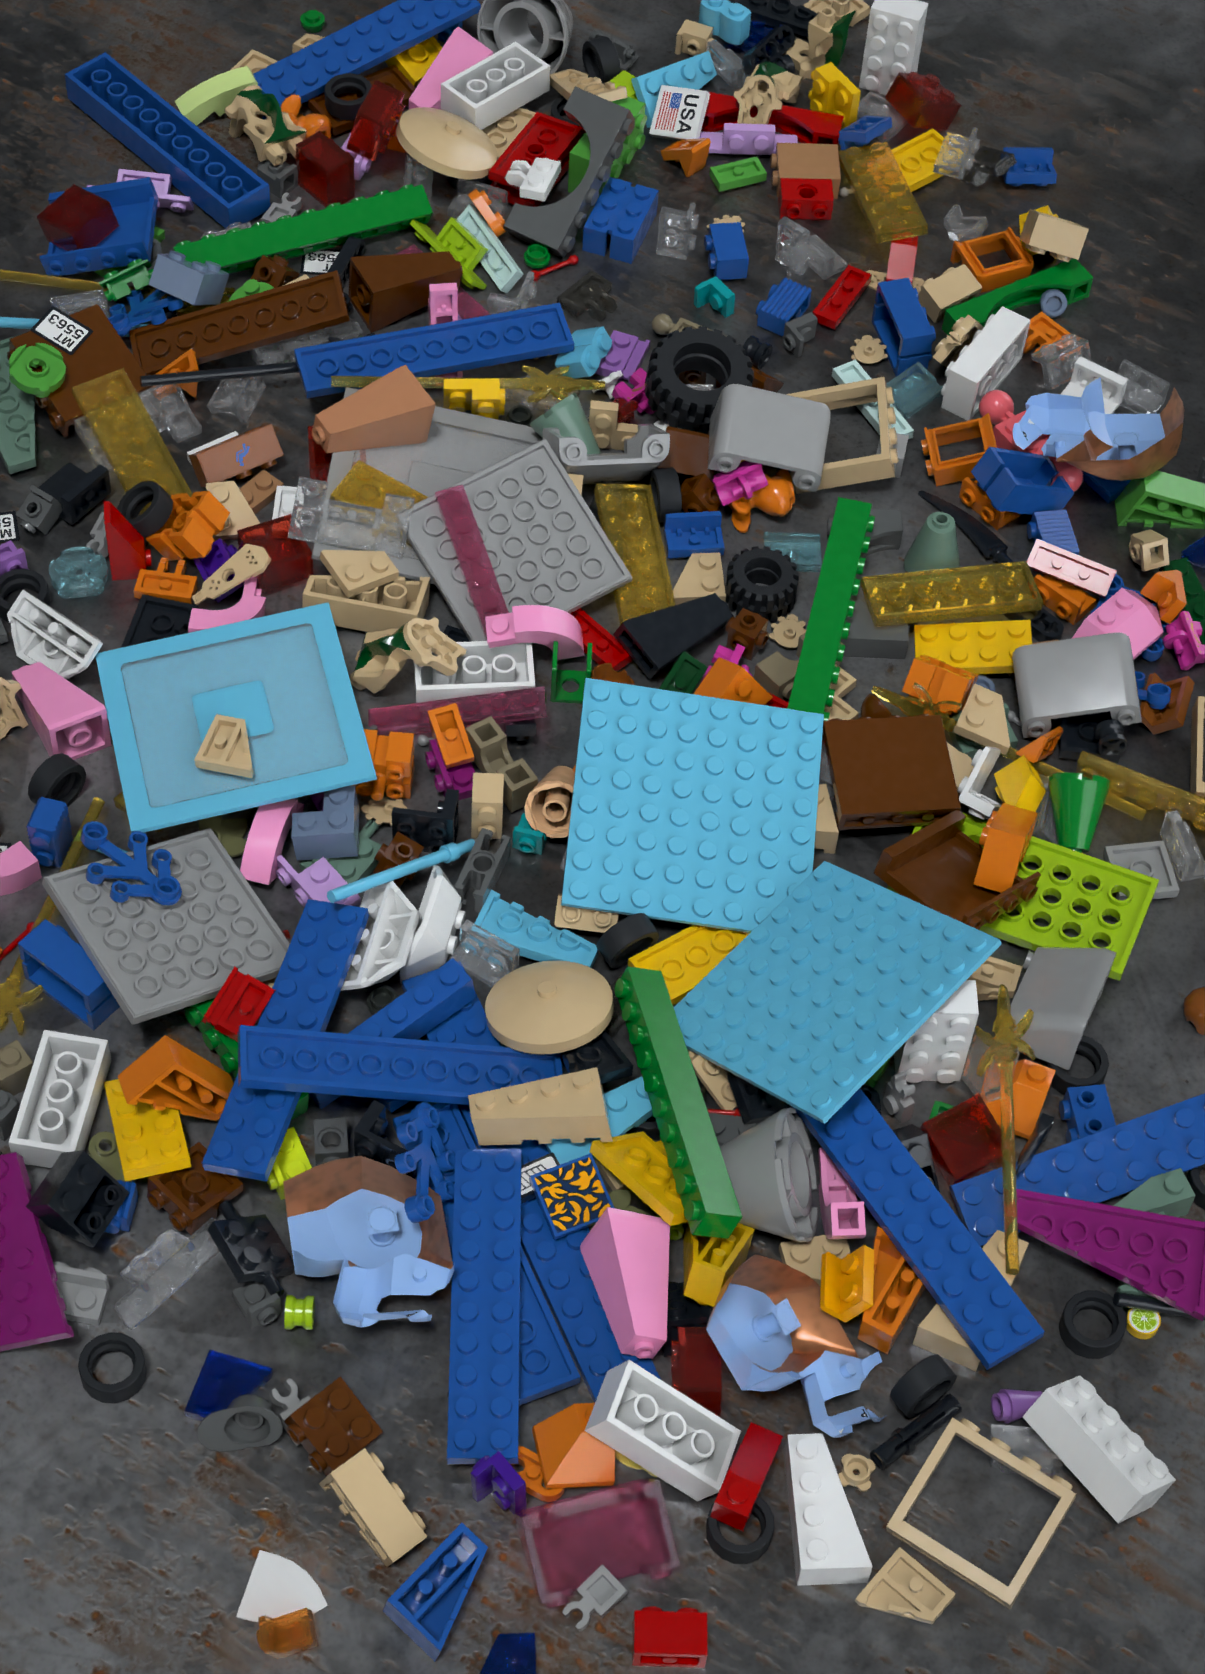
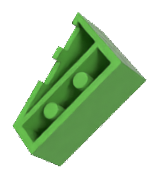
M1158 470L1150 476L1132 479L1115 500L1118 526H1127V522L1144 523V527H1153L1154 523L1170 524V528L1205 529V484Z

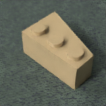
M364 1448L331 1472L319 1485L325 1492L330 1488L333 1489L342 1502L339 1506L341 1512L345 1517L349 1514L352 1516L361 1529L359 1534L384 1565L388 1567L427 1538L424 1532L426 1526L415 1511L410 1513L403 1503L405 1496L395 1482L389 1483L382 1473L384 1466L380 1459L373 1452L369 1454Z

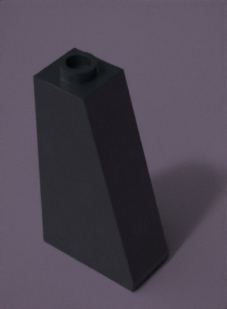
M714 593L628 619L619 626L613 635L650 680L677 661L683 651L688 653L723 628L734 615L730 612L728 605Z

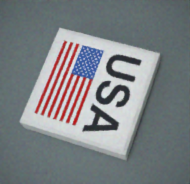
M661 85L649 134L652 137L671 140L698 139L710 93L703 90Z

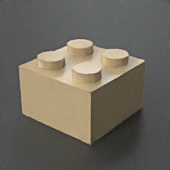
M1029 209L1020 240L1026 243L1025 248L1030 249V251L1045 255L1047 250L1050 251V255L1054 256V258L1070 262L1071 258L1079 260L1089 229L1078 223Z

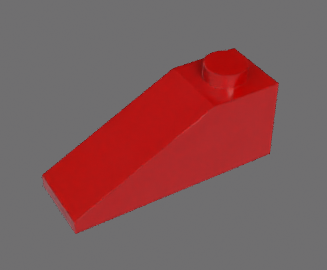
M104 501V524L112 581L137 579L140 569L147 570V567H152L151 549L145 550L143 536L110 501Z
M751 1422L716 1497L710 1517L740 1531L744 1530L784 1436Z

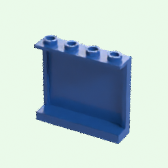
M150 177L49 193L48 202L54 214L48 254L40 255L39 257L48 278L127 266L130 262L137 259H142L143 261L148 259L151 262L158 195Z

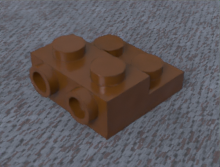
M200 1142L188 1149L191 1168L148 1177L147 1199L156 1210H160L163 1207L170 1214L169 1220L173 1227L178 1231L185 1229L190 1235H193L217 1217L218 1207L221 1203L233 1199L243 1191V1183L236 1176L204 1170L202 1161L207 1149Z
M341 1376L284 1420L290 1438L296 1444H302L309 1453L308 1460L313 1468L320 1473L323 1472L326 1477L383 1433L382 1429Z

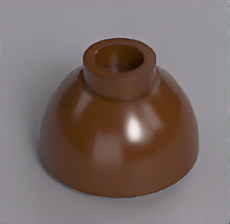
M869 693L862 703L861 716L859 718H887L893 716L874 693Z

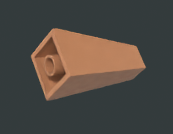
M403 365L316 414L312 436L314 441L320 444L326 453L424 443L428 439L436 403L409 368Z

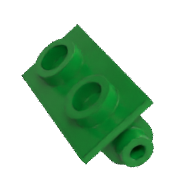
M142 259L134 260L127 265V269L121 272L115 270L103 276L104 280L100 281L99 285L103 289L108 288L104 293L109 302L112 300L116 302L132 294L128 286L130 283H133L136 291L149 286L153 269L148 271V268L152 267L148 259L144 261Z

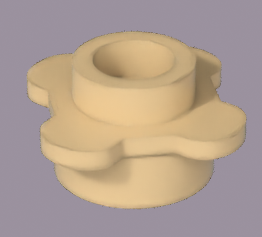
M845 1454L841 1459L843 1465L842 1472L838 1474L842 1486L850 1485L857 1487L861 1492L868 1491L871 1487L869 1479L871 1473L875 1470V1463L862 1455ZM858 1470L859 1475H854L853 1471Z

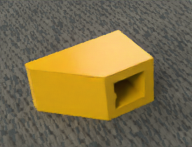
M1023 755L994 773L998 785L995 787V791L1003 803L1036 812L1046 793V789L1038 771Z

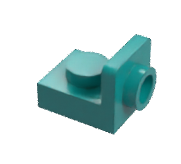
M714 276L695 287L694 306L699 308L710 303L714 310H718L727 318L734 314L735 294L720 279Z
M522 813L518 826H515L513 830L512 848L519 849L524 853L542 855L548 837L539 830L535 831L528 823L525 813Z

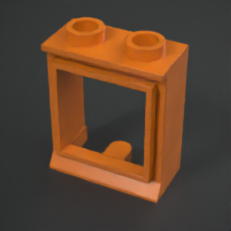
M1008 227L1006 231L963 242L954 241L950 259L952 264L962 260L961 265L965 264L983 287L980 293L1001 288L1018 279L1026 278L1031 275V270L1034 267L1032 255L1026 251L1020 238L1015 235L1011 227ZM1005 250L1012 262L985 269L977 256Z
M989 413L982 418L929 430L925 427L926 439L921 440L924 456L930 455V459L925 460L928 477L934 476L936 487L959 482L966 477L970 479L975 478L971 473L972 469L989 447L997 448ZM982 437L985 452L941 461L938 446Z

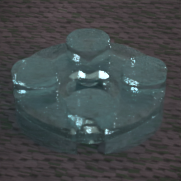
M81 546L71 547L60 552L61 556L55 562L54 559L49 565L50 581L61 598L98 596L104 591V585L108 580L107 562L102 555L100 557L95 554L93 549ZM76 570H82L83 574L74 575L76 573Z

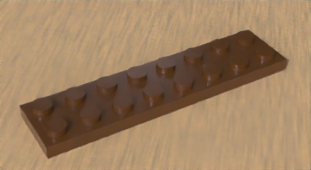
M335 270L173 317L159 325L149 324L132 329L129 335L133 356L146 375H155L190 349L195 352L197 365L345 323L350 321L340 275Z

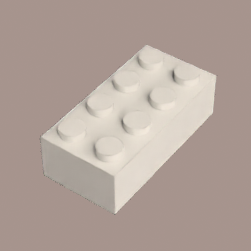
M919 0L874 1L870 10L859 88L903 101L907 100L916 80L928 3Z
M514 42L441 83V109L468 120L482 130L548 92L550 87V65L517 42Z
M1003 306L995 315L991 314L983 330L979 329L975 333L972 343L962 348L955 362L951 361L945 371L947 381L941 391L943 396L941 408L967 421L971 420L979 410V403L982 397L989 391L996 390L1022 359L1031 320Z
M487 641L456 642L467 651L464 656L457 658V673L446 676L430 666L419 667L413 661L416 712H427L454 703L457 704L459 711L466 710L472 706H478L484 710L504 709L505 699L532 698L535 708L536 685L532 643H519L489 648Z
M966 980L894 1053L896 1074L905 1071L906 1081L910 1083L921 1081L951 1083L960 1081L979 1016L976 980Z
M49 1030L43 1031L8 1142L11 1153L16 1152L23 1156L25 1164L52 1168L61 1153L85 1151L104 1082L106 1081L111 1064L108 1040Z
M627 1360L607 1371L585 1431L697 1502L720 1491L741 1433L733 1425L631 1360Z
M1081 1376L1046 1389L1023 1416L1024 1420L1117 1523L1151 1508L1176 1480L1169 1473L1165 1463L1156 1458L1145 1447L1142 1438L1123 1423L1118 1412L1107 1405L1096 1393L1095 1387Z

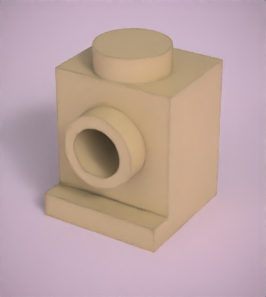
M686 19L677 33L675 54L680 55L683 52L696 56L707 51L711 54L715 46V39L712 38L713 27Z
M1151 529L1131 534L1129 542L1130 556L1133 562L1141 565L1142 571L1145 572L1169 565L1167 537ZM1156 546H1158V553L1155 552Z

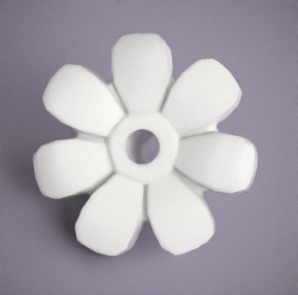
M615 371L602 380L595 381L592 384L591 390L593 393L599 390L606 391L609 398L613 399L614 397L611 394L618 379L623 377L622 372Z

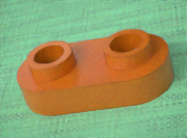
M474 189L467 194L497 238L506 231L503 228L505 220L499 212L495 214L489 207L492 202L485 191L478 192L477 189Z
M519 1446L518 1465L523 1466L524 1469L517 1473L526 1482V1492L544 1502L558 1500L563 1495L565 1488L545 1489L542 1486L544 1480L538 1454L526 1447Z

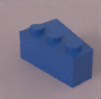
M462 1522L390 1596L383 1609V1612L434 1662L441 1652L488 1549Z

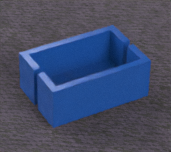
M609 177L584 225L582 250L605 256L607 234H610L609 258L632 264L657 214L659 190L638 184L632 187L631 182Z
M909 278L878 282L872 324L881 340V344L887 346L884 351L888 355V360L895 376L903 377L927 373L928 363L932 360L931 348L932 343L936 340V332L934 326H930L925 307H922L919 302L917 289L912 287Z
M989 447L971 471L978 481L977 485L979 488L985 491L990 498L991 505L1001 512L1009 511L1033 515V512L1062 510L1075 494L1063 476H1058L1051 485L1054 477L1059 472L1048 456Z
M44 919L18 942L25 978L93 1031L120 1007L81 944L70 938L68 932L62 926H54Z

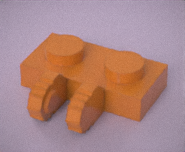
M1042 311L1030 319L1028 337L1026 338L1023 353H1028L1033 350L1037 343L1041 346L1031 356L1034 362L1038 363L1044 360L1049 352L1059 360H1063L1079 349L1081 341Z
M161 557L157 571L140 569L134 588V598L141 599L143 594L192 604V596L195 595L198 585L197 576L185 575L186 560H178L175 573H168L169 560L168 558Z

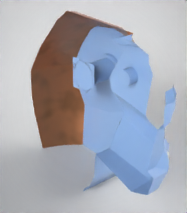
M1100 377L1085 387L1082 397L1053 393L1031 396L1025 403L1026 413L1020 422L1014 424L1012 434L1015 444L1022 449L1027 448L1041 434L1050 435L1041 448L1043 456L1056 457L1058 462H1067L1084 472L1102 479L1119 481L1140 479L1150 476L1176 456L1182 438L1185 409L1174 387L1170 400L1160 414H1105Z
M363 1156L333 1160L315 1166L283 1182L295 1275L326 1277L340 1274L333 1303L343 1323L362 1328L373 1325L380 1320L406 1317L411 1322L431 1321L432 1315L427 1314L424 1310L379 1313L376 1309L380 1300L389 1295H432L436 1291L444 1289L451 1280L454 1266L451 1258L442 1200L439 1194L429 1187L428 1195L434 1202L435 1212L428 1220L412 1223L405 1213L404 1204L408 1197L416 1195L417 1180L406 1174L399 1173L397 1169Z
M755 1254L743 1262L725 1282L718 1294L706 1328L741 1390L776 1391L800 1379L813 1426L834 1438H841L852 1433V1426L870 1419L875 1423L885 1418L878 1417L869 1409H865L864 1406L833 1416L827 1415L824 1402L835 1396L859 1390L861 1383L868 1373L882 1362L879 1351L860 1359L838 1319L821 1310V1288L819 1284L808 1275L778 1260Z

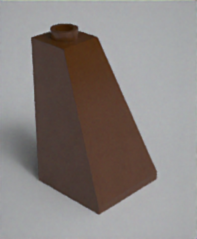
M450 251L356 256L350 258L348 296L352 305L372 333L428 305L429 284L457 283V289H459L463 270L460 262L454 259Z

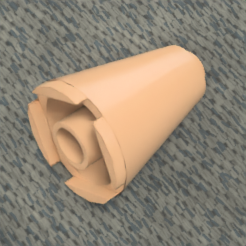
M554 767L529 792L526 798L524 808L528 823L535 831L539 830L550 838H564L568 836L575 771L570 767Z

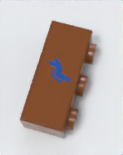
M265 424L189 455V459L200 486L206 487V483L225 482L226 479L236 476L237 480L253 474L252 468L259 465L261 469L277 464L276 458L284 454L272 424Z

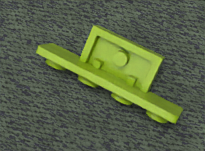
M451 217L438 236L427 225L412 219L410 225L416 230L414 234L425 243L428 242L431 245L430 250L432 252L450 251L454 259L460 262L463 270L460 280L471 289L478 287L482 290L487 287L473 270L488 249L458 219Z

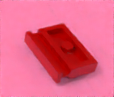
M234 966L204 1015L202 1022L205 1024L206 1022L215 1026L214 1029L238 1042L239 1026L255 1025L275 989L249 974H242Z

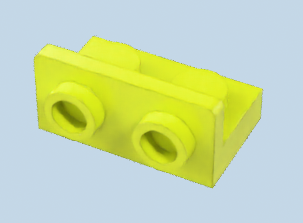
M294 1127L287 1129L267 1181L270 1190H277L280 1200L285 1199L283 1182L312 1168Z

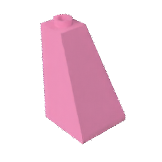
M460 27L455 28L409 98V109L417 107L441 109V83L493 55V51Z
M41 662L26 665L11 672L12 680L19 682L22 687L16 694L50 757L54 754L63 753L76 760L112 746L107 711L104 704Z
M607 1207L581 1243L580 1250L621 1354L632 1355L641 1359H653L667 1341L670 1225L664 1222L661 1217Z

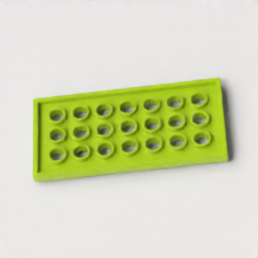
M962 812L967 817L961 831L979 844L983 828L986 827L987 820ZM928 825L915 826L912 834ZM1032 836L1023 862H1019L1017 869H1019L1018 876L1023 880L1036 872L1041 874L1036 884L1038 890L1035 896L1030 901H1023L1016 906L1015 909L1020 913L1018 916H1009L1003 913L992 924L986 923L979 930L1036 951L1037 947L1101 948L1097 947L1093 940L1102 939L1109 945L1104 948L1116 952L1108 977L1120 981L1156 892L1159 879ZM1034 862L1040 868L1031 870L1026 868L1024 864ZM1056 872H1063L1069 878L1066 880H1059L1055 878L1053 874ZM1092 882L1098 888L1096 890H1088L1082 884ZM888 885L887 889L896 892L893 888H891ZM1122 892L1127 896V899L1117 900L1112 894ZM1053 895L1059 901L1057 903H1049L1043 897ZM1082 905L1088 909V912L1078 913L1073 907ZM1110 915L1115 917L1118 922L1109 924L1102 917ZM1042 918L1048 921L1049 925L1040 927L1033 920ZM1074 929L1079 935L1069 937L1064 934L1063 930Z

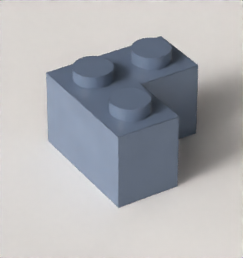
M170 251L169 254H158L150 278V286L192 305L220 304L229 277V273L220 270L221 265L211 261H206L205 264L198 261L191 263L185 260L186 256L176 251Z
M355 785L324 791L323 811L292 813L291 837L297 860L358 856L359 804Z

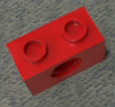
M780 178L778 194L780 219L831 220L834 203L832 179Z

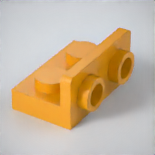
M862 1245L842 1259L828 1251L822 1255L821 1310L846 1323L873 1306V1249Z

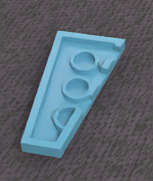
M709 51L631 79L638 101L646 103L647 128H650L661 85L699 90L717 75Z
M492 889L470 931L471 941L539 962L570 961L592 968L599 951L596 947L597 945L567 929L560 931L551 926L550 920L542 916L536 918L524 912V906L514 901L509 904L500 899V894Z
M642 1076L604 1094L612 1137L624 1135L631 1128L638 1127L653 1115ZM585 1138V1143H571V1139H552V1144L544 1145L549 1153H554L561 1165L590 1154L592 1141L600 1140V1138Z

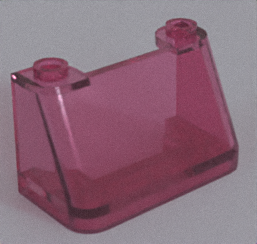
M653 1478L637 1479L513 1513L538 1602L541 1604L546 1603L547 1608L568 1603L567 1596L572 1595L573 1591H576L602 1564L616 1579L639 1573L650 1574L651 1579L663 1578L672 1574L671 1568L680 1566L660 1480Z

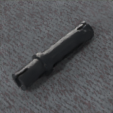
M947 1394L942 1400L922 1413L903 1429L897 1428L891 1433V1438L870 1452L872 1461L879 1469L885 1470L887 1466L903 1454L909 1455L915 1450V1445L935 1432L956 1414L962 1412L959 1401L953 1395Z

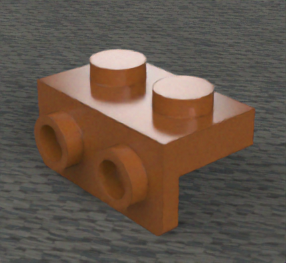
M1156 673L1149 674L1145 690L1151 684H1165L1171 688L1170 702L1163 709H1154L1149 706L1148 701L1142 700L1140 705L1142 723L1145 724L1153 735L1183 727L1195 682L1188 675L1164 683Z

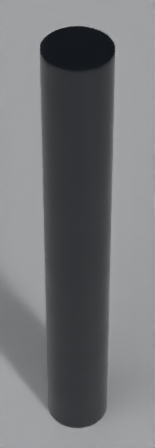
M1115 1292L1113 1296V1304L1116 1306L1197 1319L1157 1298Z

